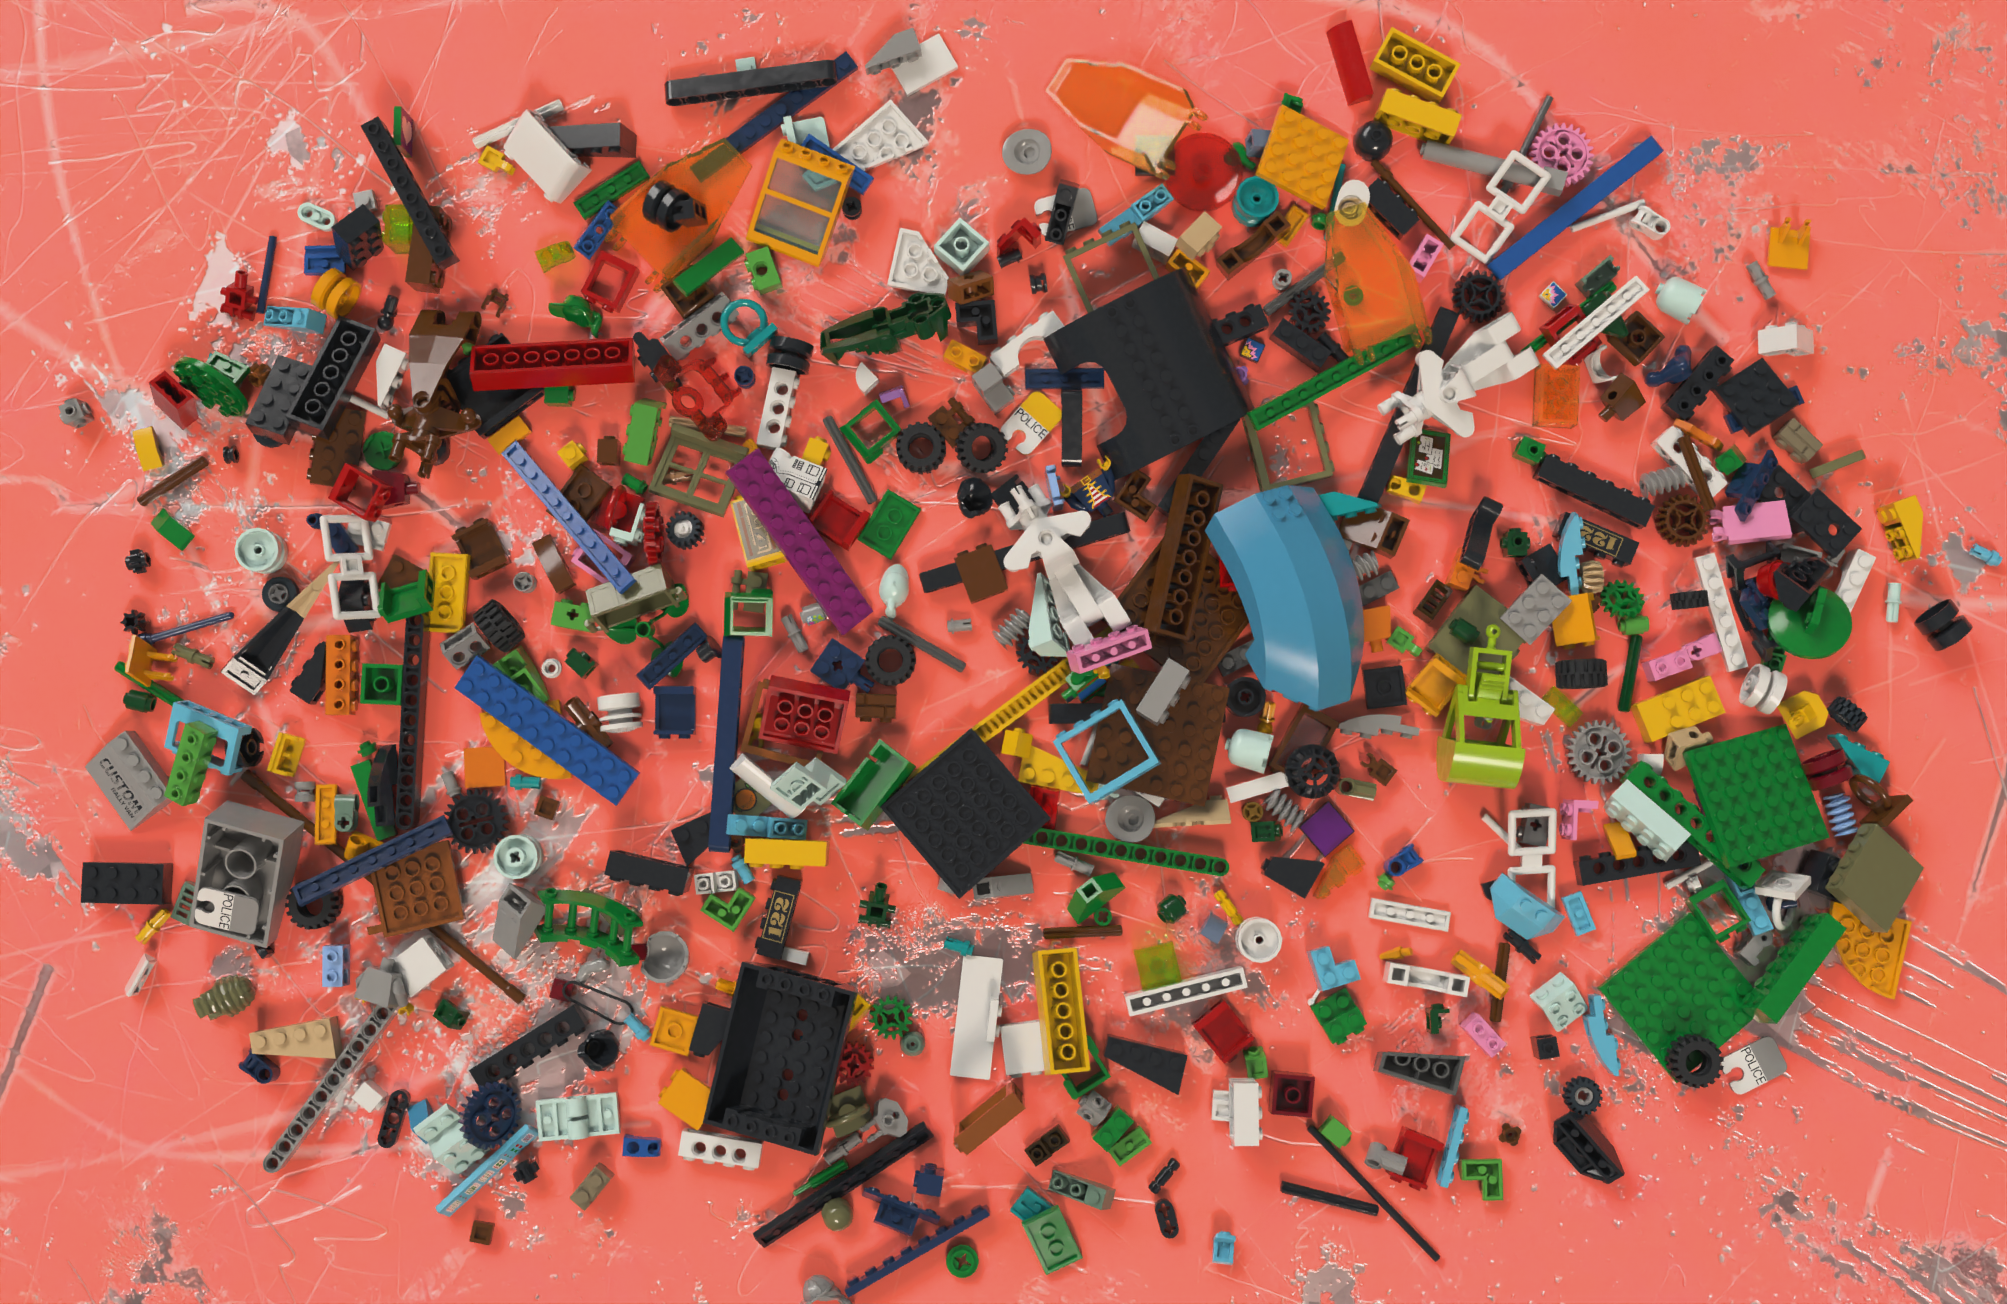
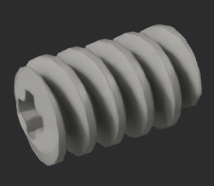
M1673 465L1671 468L1658 469L1656 472L1650 471L1648 474L1643 473L1639 481L1642 496L1648 498V492H1650L1651 496H1655L1656 490L1659 494H1663L1665 488L1669 493L1671 492V486L1674 490H1678L1679 484L1682 488L1686 484L1685 475L1678 465Z
M1373 550L1370 551V555L1366 552L1363 553V558L1360 555H1357L1355 560L1351 558L1356 576L1361 581L1363 580V574L1370 578L1371 571L1378 575L1379 565Z
M1016 608V615L1009 614L1011 621L1004 619L1005 627L998 625L1000 632L992 631L994 638L1006 650V645L1014 646L1011 641L1012 639L1019 641L1018 633L1023 636L1025 635L1023 628L1029 630L1028 623L1031 616L1023 609Z
M1281 789L1274 790L1261 805L1267 803L1266 811L1273 808L1272 816L1279 814L1278 821L1285 819L1283 826L1286 827L1291 824L1290 832H1292L1303 821L1305 811L1303 809L1298 811V804L1291 806L1293 803L1292 799L1285 801L1287 797L1285 793L1279 796Z

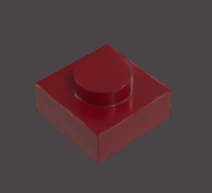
M555 977L549 997L570 1002L562 994L564 984L570 980ZM569 984L565 989L566 995L570 998L575 984Z

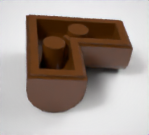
M1136 470L1131 473L1113 501L1146 523L1157 505L1141 495L1152 478L1140 470Z

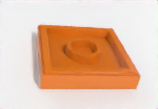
M494 747L463 748L465 788L507 786L506 760L500 756Z

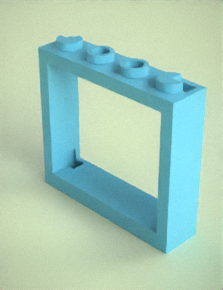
M1118 699L1111 701L1107 704L1108 708L1103 711L1099 709L1090 714V719L1085 722L1083 720L1078 721L1073 725L1072 730L1060 732L1055 736L1057 739L1052 741L1086 800L1091 805L1161 764L1128 706L1122 699L1120 701ZM1121 709L1149 759L1091 793L1062 744Z

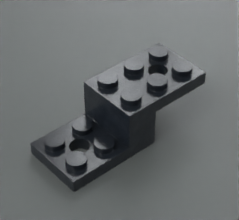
M1777 465L1776 469L1773 470L1768 483L1764 486L1757 500L1759 503L1785 500L1791 532L1793 534L1804 532L1832 558H1836L1862 530L1854 520L1820 489L1816 488L1807 491L1780 465ZM1776 488L1782 489V498L1776 497L1774 493ZM1830 525L1836 527V535L1829 533L1828 528Z

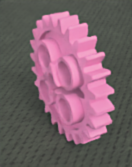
M1555 123L1552 129L1550 126H1547L1545 132L1541 130L1538 134L1539 137L1536 136L1533 141L1535 143L1530 146L1533 151L1529 153V156L1534 157L1531 161L1543 169L1545 166L1558 169V165L1562 166L1568 172L1565 186L1568 187L1571 182L1575 185L1578 179L1582 180L1585 177L1584 174L1590 171L1588 167H1591L1593 164L1590 159L1594 157V154L1589 152L1594 147L1587 145L1591 139L1585 140L1586 133L1580 135V128L1574 131L1573 124L1566 128L1565 123H1562L1559 128L1557 123ZM1558 139H1563L1566 145L1560 144ZM1544 151H1548L1551 154V158L1546 157ZM1572 153H1576L1579 159L1573 158Z

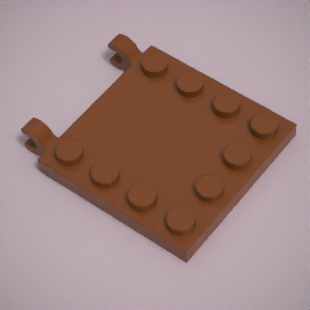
M450 840L434 843L371 873L381 924L367 927L368 935L383 932V936L386 938L466 919Z

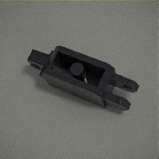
M636 332L633 340L639 347L636 350L640 355L638 360L644 367L649 366L652 370L649 374L656 383L660 381L674 393L678 392L684 387L678 377L679 366L658 339L648 340L642 332Z

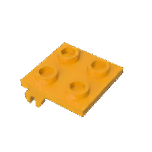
M1786 217L1784 223L1779 228H1770L1767 266L1807 270L1811 226L1808 225L1811 223V220L1805 219L1804 224L1799 230H1790L1791 224L1789 222L1792 218Z
M132 635L128 659L125 663V673L146 687H150L152 679L173 681L174 676H171L170 673L152 671L153 661L177 662L178 657L172 654L157 653L156 648L137 635Z

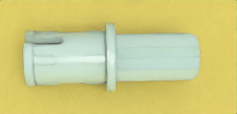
M1888 583V596L1885 603H1887L1886 621L1890 623L1898 622L1899 604H1902V601H1900L1901 583Z

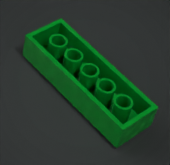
M1829 913L1805 915L1800 921L1801 925L1790 934L1788 943L1778 950L1777 958L1767 965L1765 974L1756 980L1754 989L1743 998V1004L1740 1008L1758 1023L1777 1024L1847 929Z

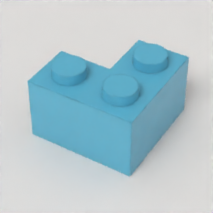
M1322 946L1306 951L1319 991L1329 990L1361 979L1355 960L1348 959L1335 964L1330 946Z

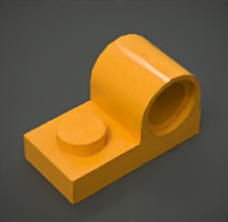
M355 831L348 839L344 857L350 860L383 844V842Z

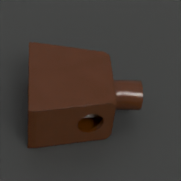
M1620 373L1602 394L1600 399L1605 408L1598 416L1604 422H1608L1613 416L1620 421H1624L1643 406L1646 401L1636 382Z

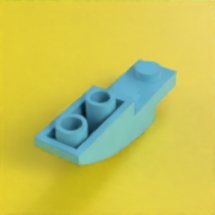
M1162 183L1131 204L1130 208L1099 228L1098 233L1101 235L1112 229V232L1120 230L1119 225L1130 221L1131 224L1135 222L1137 227L1140 228L1144 221L1148 222L1171 203L1174 198ZM1127 232L1106 243L1110 247L1120 239L1126 238L1133 232Z
M1571 512L1562 531L1557 562L1558 574L1560 577H1567L1568 590L1571 595L1580 594L1579 588H1582L1581 576L1577 577V569H1580L1579 558L1575 557V555H1582V548H1586L1584 536L1581 537L1580 529H1583V520L1576 512Z
M728 814L726 834L806 840L808 820Z
M1725 875L1729 888L1751 919L1747 925L1753 937L1773 930L1774 927L1758 894H1755L1756 884L1751 888L1741 889Z
M1587 994L1590 1014L1582 1015L1586 1036L1601 1065L1609 1074L1619 1076L1621 1063L1616 1053L1618 1041L1613 1034L1606 1033L1608 1023L1603 1013L1605 1001L1599 994Z

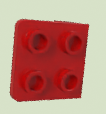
M1025 217L1021 221L1018 219L1011 226L1012 230L1007 235L1005 233L1002 234L997 240V254L999 256L1003 255L1021 236L1036 249L1041 244V228L1035 222L1031 224Z

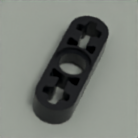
M399 1089L390 1096L377 1138L378 1144L383 1148L392 1147L399 1139L411 1100L410 1093L405 1089ZM402 1094V1098L405 1099V1101L399 1104L398 1109H392V1107H396L398 1105V1099H396V1096ZM391 1113H396L399 1116L397 1124H392L389 1121ZM390 1128H396V1130L391 1131L390 1138L392 1140L387 1143L384 1136L389 1133Z

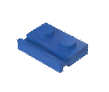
M335 245L304 247V274L306 276H322L331 268H336L346 275V263L337 255Z

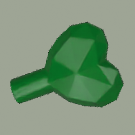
M1240 142L1233 143L1230 151L1224 155V162L1227 165H1244L1251 171L1256 166L1254 162L1247 158L1246 148Z

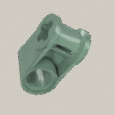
M337 794L335 796L334 825L338 831L353 832L357 829L360 805L358 794ZM349 821V825L344 826L343 823Z

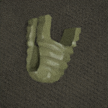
M236 974L235 976L229 975L228 977L216 979L212 989L192 1000L199 1018L201 1019L208 1015L211 1021L223 1015L229 1017L238 1015L240 1011H244L247 1006L251 1005L256 993L248 977Z

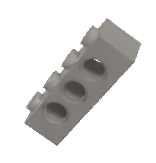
M721 291L660 337V341L676 361L685 359L689 356L692 349L701 347L708 337L715 336L721 331V315L731 301ZM737 309L730 314L728 325L737 319L736 316L739 315ZM715 312H720V318L712 320V315ZM699 324H705L703 331H696V327ZM683 336H689L687 343H680Z

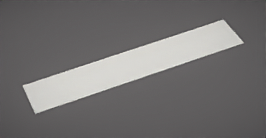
M1278 772L1226 789L1230 803L1288 787L1285 774Z

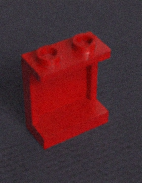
M830 489L827 494H822L818 501L819 506L817 509L813 508L807 518L818 533L849 551L870 519L871 514L866 510L860 512L833 495L834 491Z
M1220 999L1192 1023L1224 1064L1234 1061L1238 1057L1237 1053L1242 1049L1247 1050L1251 1047L1255 1039L1224 999Z
M1402 1126L1393 1152L1408 1157L1403 1175L1386 1170L1390 1175V1179L1401 1183L1402 1180L1408 1182L1409 1187L1418 1191L1421 1188L1427 1190L1428 1185L1426 1183L1437 1153L1438 1151L1442 1152L1444 1143Z

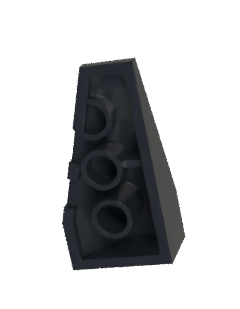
M1818 556L1806 558L1802 562L1796 560L1789 565L1782 563L1774 572L1779 601L1787 609L1797 612L1834 568Z

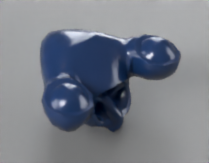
M1679 345L1675 350V357L1669 360L1661 371L1649 372L1646 375L1645 384L1649 387H1658L1667 382L1676 384L1687 379L1692 374V351L1688 345Z

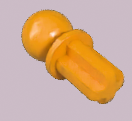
M1265 701L1262 715L1259 716L1262 722L1257 726L1258 732L1266 734L1273 732L1271 723L1275 722V702Z
M719 978L716 981L715 989L728 993L729 996L733 997L737 981L731 982Z

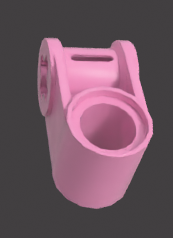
M1716 632L1700 637L1698 640L1685 644L1681 648V650H1687L1690 661L1700 660L1723 651Z

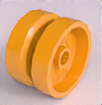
M331 268L315 284L311 294V304L322 311L326 310V313L336 320L339 315L346 317L360 297L361 284L350 277L346 278V275L338 269Z

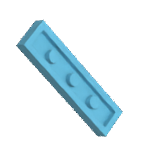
M1459 1104L1455 1105L1436 1183L1445 1188H1448L1449 1183L1453 1182L1454 1163L1457 1164L1459 1159L1458 1147L1464 1140V1124H1467L1469 1120L1468 1108Z

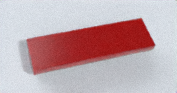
M1348 20L1330 28L1326 34L1347 105L1350 106L1371 100L1374 92L1353 22Z

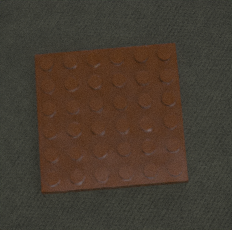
M1163 539L1117 598L1132 623L1129 626L1138 625V627H1144ZM1209 553L1189 641L1174 640L1149 633L1152 648L1143 651L1162 667L1168 658L1172 659L1190 671L1191 680L1205 683L1249 623L1238 591L1229 592L1228 588H1220L1219 561ZM1103 618L1101 621L1110 627L1109 623Z
M1111 663L1110 677L1107 681L1101 711L1108 708L1107 704L1115 699L1125 701L1161 762L1158 766L1120 789L1205 807L1230 688L1191 680L1185 690L1181 688L1178 693L1180 694V699L1174 707L1170 706L1168 709L1169 716L1165 723H1159L1156 726L1138 715L1136 709L1159 673ZM1121 709L1098 722L1086 781L1106 785L1149 759Z

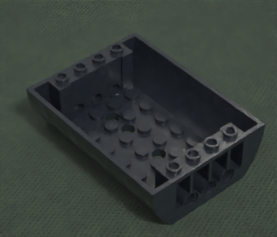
M742 962L703 1123L814 1156L819 1155L858 989L849 984L778 965ZM802 1009L806 1010L808 1014L807 1019L804 1021L799 1017V1012ZM796 1029H800L803 1033L801 1040H797L794 1037ZM787 1069H790L793 1072V1078L791 1080H787L785 1077V1071ZM782 1089L788 1091V1098L786 1100L780 1097Z

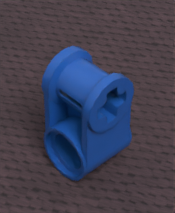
M1411 843L1387 859L1383 869L1389 876H1401L1422 863L1424 859L1419 857L1413 848L1414 844ZM1393 862L1398 864V871L1395 873L1391 871V864Z

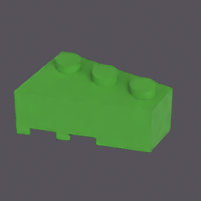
M642 398L631 405V424H628L626 429L628 441L624 444L622 454L625 455L624 461L645 466L652 463L658 440L656 438L658 426L661 427L662 420H660L662 408L666 409L667 403Z

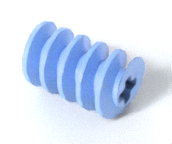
M1845 793L1823 797V800H1830L1825 807L1832 808L1827 815L1834 816L1833 819L1829 820V823L1836 824V826L1831 828V831L1838 832L1834 836L1852 834L1858 830V827L1852 826L1856 823V819H1850L1854 812L1847 811L1852 808V804L1845 803L1850 800V796L1843 795Z

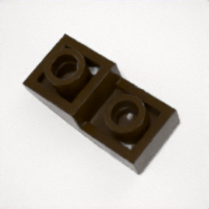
M1057 1124L1026 1147L1024 1151L1033 1164L1038 1166L1050 1158L1053 1153L1068 1144L1070 1139L1061 1126Z

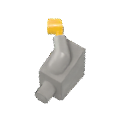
M383 957L380 967H368L356 978V992L354 994L356 1000L361 999L362 1003L367 1001L386 1008H398L399 1006V1015L407 1012V1016H409L414 1011L413 1004L408 1002L405 994L402 974L392 971L394 959Z

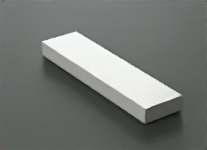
M1371 898L1368 918L1448 932L1451 916L1449 911Z

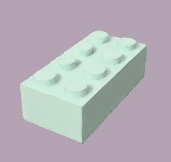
M1628 779L1610 796L1603 806L1608 816L1617 819L1623 829L1632 832L1642 845H1647L1658 859H1663L1665 862L1691 835Z

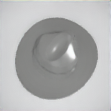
M1023 129L1011 134L1004 142L1002 148V158L1006 166L1012 171L1023 175L1036 174L1042 171L1048 165L1052 154L1049 138L1043 132L1035 129Z
M1120 797L1112 802L1107 809L1105 815L1106 827L1111 835L1118 840L1129 843L1140 842L1147 838L1154 828V809L1142 797Z

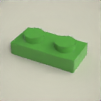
M1139 1125L1117 1141L1108 1152L1120 1167L1149 1146L1152 1141Z

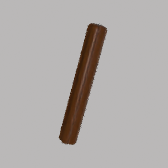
M1689 435L1678 438V443L1704 510L1709 511L1716 508Z
M203 456L196 458L138 496L137 501L141 506H147L209 465L207 459Z
M1121 925L1043 929L1044 939L1121 936L1123 933Z
M1500 942L1498 944L1495 975L1506 983L1510 944ZM1492 995L1490 1021L1501 1022L1504 997L1499 1000Z

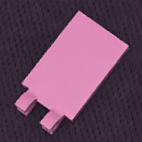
M1785 500L1755 503L1745 522L1739 520L1734 510L1736 505L1722 507V512L1720 510L1709 511L1711 517L1708 520L1711 525L1723 524V527H1713V542L1728 540V545L1788 539L1792 536Z

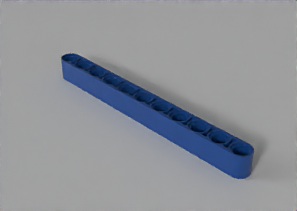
M1653 136L1647 138L1489 263L1487 268L1492 274L1494 273L1496 279L1502 280L1659 156L1664 149Z

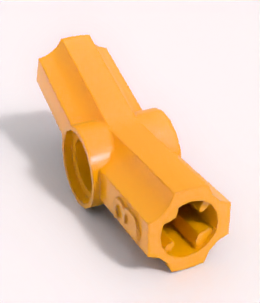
M1461 949L1456 952L1450 962L1470 977L1472 982L1481 988H1485L1499 1000L1507 994L1511 987L1493 974L1491 969L1480 961L1477 962Z

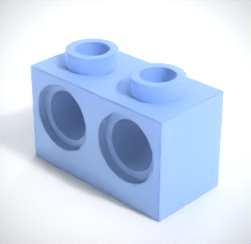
M350 944L322 946V987L350 985Z

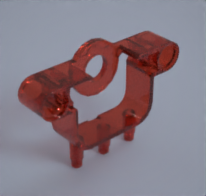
M662 355L653 371L658 380L672 395L671 400L674 409L680 415L690 417L708 440L718 441L728 427L726 420L721 415L728 409L733 399L742 393V389L739 387L732 391L724 382L729 378V373L725 372L718 375L711 367L717 362L715 357L709 358L706 361L694 359L681 367L673 356ZM689 371L700 373L706 382L714 388L715 393L723 401L724 405L713 412L709 418H706L702 413L704 407L702 395L696 389L689 386H682L677 389L679 383L676 381L677 378ZM681 397H691L695 402V406L692 408L685 407L681 402Z

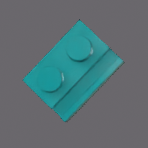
M1027 1186L1014 1205L1011 1206L1010 1212L1024 1221L1054 1205Z

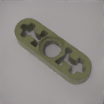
M1863 449L1812 468L1809 472L1812 479L1866 459V455Z

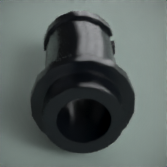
M1012 248V251L996 257L1001 269L1014 262L1019 263V260L1023 259L1018 248Z

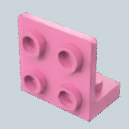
M1563 799V803L1560 804L1562 823L1559 825V834L1562 835L1561 838L1577 840L1578 812L1591 813V809H1598L1599 801Z

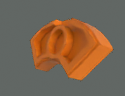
M1677 418L1673 423L1674 427L1679 428L1684 434L1698 440V442L1715 450H1722L1724 444L1718 438L1705 433L1695 425Z

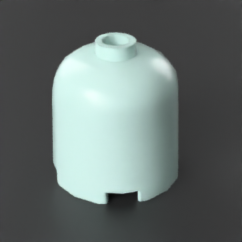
M1671 277L1665 284L1660 283L1656 289L1655 294L1658 295L1656 306L1665 314L1688 325L1690 322L1688 317L1691 318L1692 314L1696 313L1704 299L1701 294H1706L1707 289L1680 277Z
M1248 729L1236 730L1232 738H1227L1225 749L1228 750L1229 761L1236 766L1264 774L1274 735Z

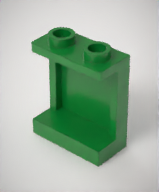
M427 569L419 571L418 581L393 589L386 582L381 583V591H379L380 602L377 608L379 615L384 617L387 623L433 611L435 581Z

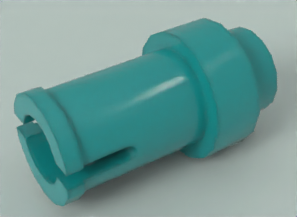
M516 774L515 777H510V787H515V790H522V788L540 789L541 777H524L522 774Z
M947 936L943 948L959 952L961 956L966 957V955L972 956L975 945L970 944L971 941L968 940L961 941Z

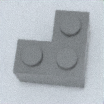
M990 362L972 375V384L994 415H996L1014 402L1013 395L1015 393L1009 385L1005 386L1003 383L1002 375L1004 374L999 366H994Z

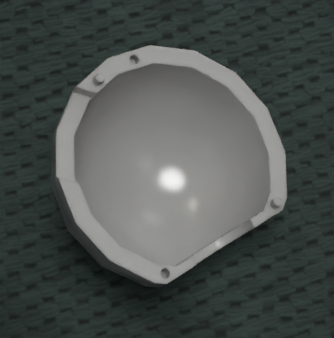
M660 931L648 937V952L646 959L642 961L641 972L647 979L656 983H669L679 979L687 970L690 961V953L685 941L679 935L670 931Z

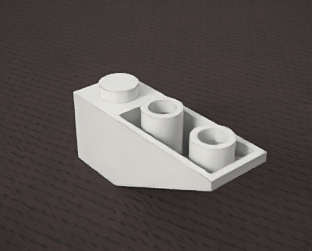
M385 343L376 360L378 406L387 410L388 406L392 405L394 401L393 395L396 389H399L402 385L404 372L409 369V355Z

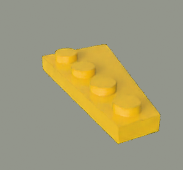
M1031 745L1029 758L1022 757L1019 782L1083 794L1063 759ZM1075 765L1089 791L1093 793L1098 790V783L1086 781L1088 771Z

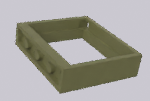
M1130 221L1119 225L1120 230L1112 232V229L1102 233V238L1096 241L1094 238L1082 242L1084 246L1076 249L1074 246L1065 250L1066 255L1062 257L1087 313L1094 310L1071 261L1072 258L1132 231L1153 280L1159 278L1135 222L1131 224Z
M1314 401L1299 409H1308L1324 471L1274 484L1269 482L1257 432L1254 430L1248 415L1242 418L1261 492L1286 485L1299 486L1327 479L1333 475L1335 471L1332 460L1329 461V445L1327 441L1324 442V426L1322 422L1319 423L1317 416L1320 414L1317 403L1314 404Z

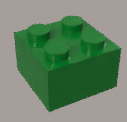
M362 663L360 704L401 706L403 665Z

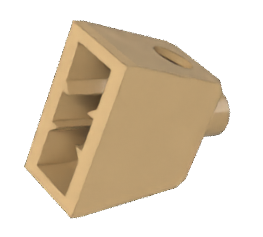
M1695 726L1671 732L1667 737L1664 759L1674 771H1677L1687 766L1682 753L1713 743V736L1710 732L1701 733Z

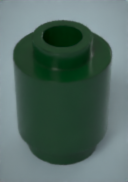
M1461 617L1458 619L1454 618L1448 627L1450 629L1449 634L1465 644L1472 645L1480 634L1476 626Z
M133 689L129 693L126 692L123 698V704H125L126 709L143 713L153 712L157 703V698L152 696V694Z

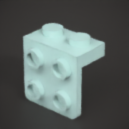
M791 116L783 117L784 124H781L783 137L787 136L788 141L801 145L807 135L811 134L830 147L823 117L796 122L792 121Z
M640 503L631 533L611 527L609 535L616 544L628 547V544L638 546L639 542L642 543L645 533L642 531L643 517L646 511L645 504Z
M1559 972L1529 995L1531 1000L1543 1010L1552 1027L1557 1032L1567 1027L1588 1010V1006L1575 984L1562 972Z

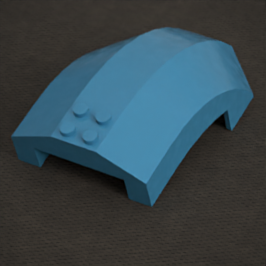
M1286 485L1253 494L1215 513L1205 532L1223 561L1243 603L1254 637V641L1245 653V657L1262 687L1268 691L1275 690L1283 694L1282 697L1293 702H1302L1314 711L1323 710L1349 701L1363 657L1364 618L1362 600L1349 551L1335 522L1313 487Z

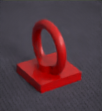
M619 485L615 489L612 488L601 502L594 524L604 527L607 531H610L611 527L631 533L640 503L644 504L645 498L627 493L623 485Z

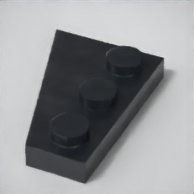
M711 812L671 830L687 867L708 848Z

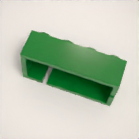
M881 739L878 740L869 752L871 756L878 759L876 763L866 757L831 802L832 805L867 831L883 812L880 807L898 792L916 768L914 764Z

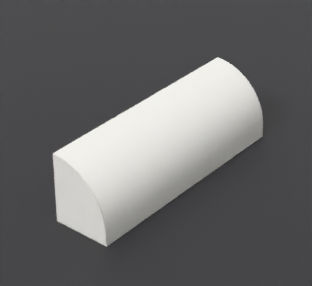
M742 753L731 765L730 770L790 819L797 817L806 809L805 807L801 811L772 791L770 786L775 779L745 754Z

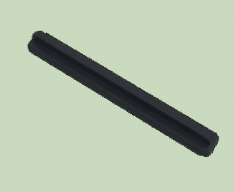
M1282 1181L1280 1186L1282 1193L1372 1216H1377L1379 1212V1206L1376 1204Z

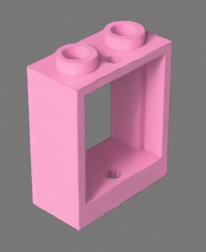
M593 529L605 543L623 554L620 562L628 570L636 557L596 529ZM577 547L572 554L573 558L571 561L601 583L609 582L608 579H605L581 562L586 553L581 547Z

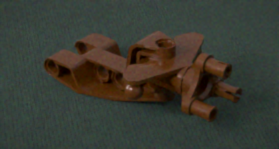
M422 309L409 333V368L414 408L411 406L402 409L398 404H392L388 407L387 414L391 418L392 423L408 431L394 434L392 439L393 446L388 458L393 462H401L405 448L414 451L421 457L422 462L417 472V475L421 478H430L433 465L436 464L438 459L437 449H440L441 439L476 430L482 424L481 417L472 408H465L459 414L461 404L450 381L446 378L451 361L462 344L476 343L482 324V317L479 311H460L451 325H445L446 317L444 311Z

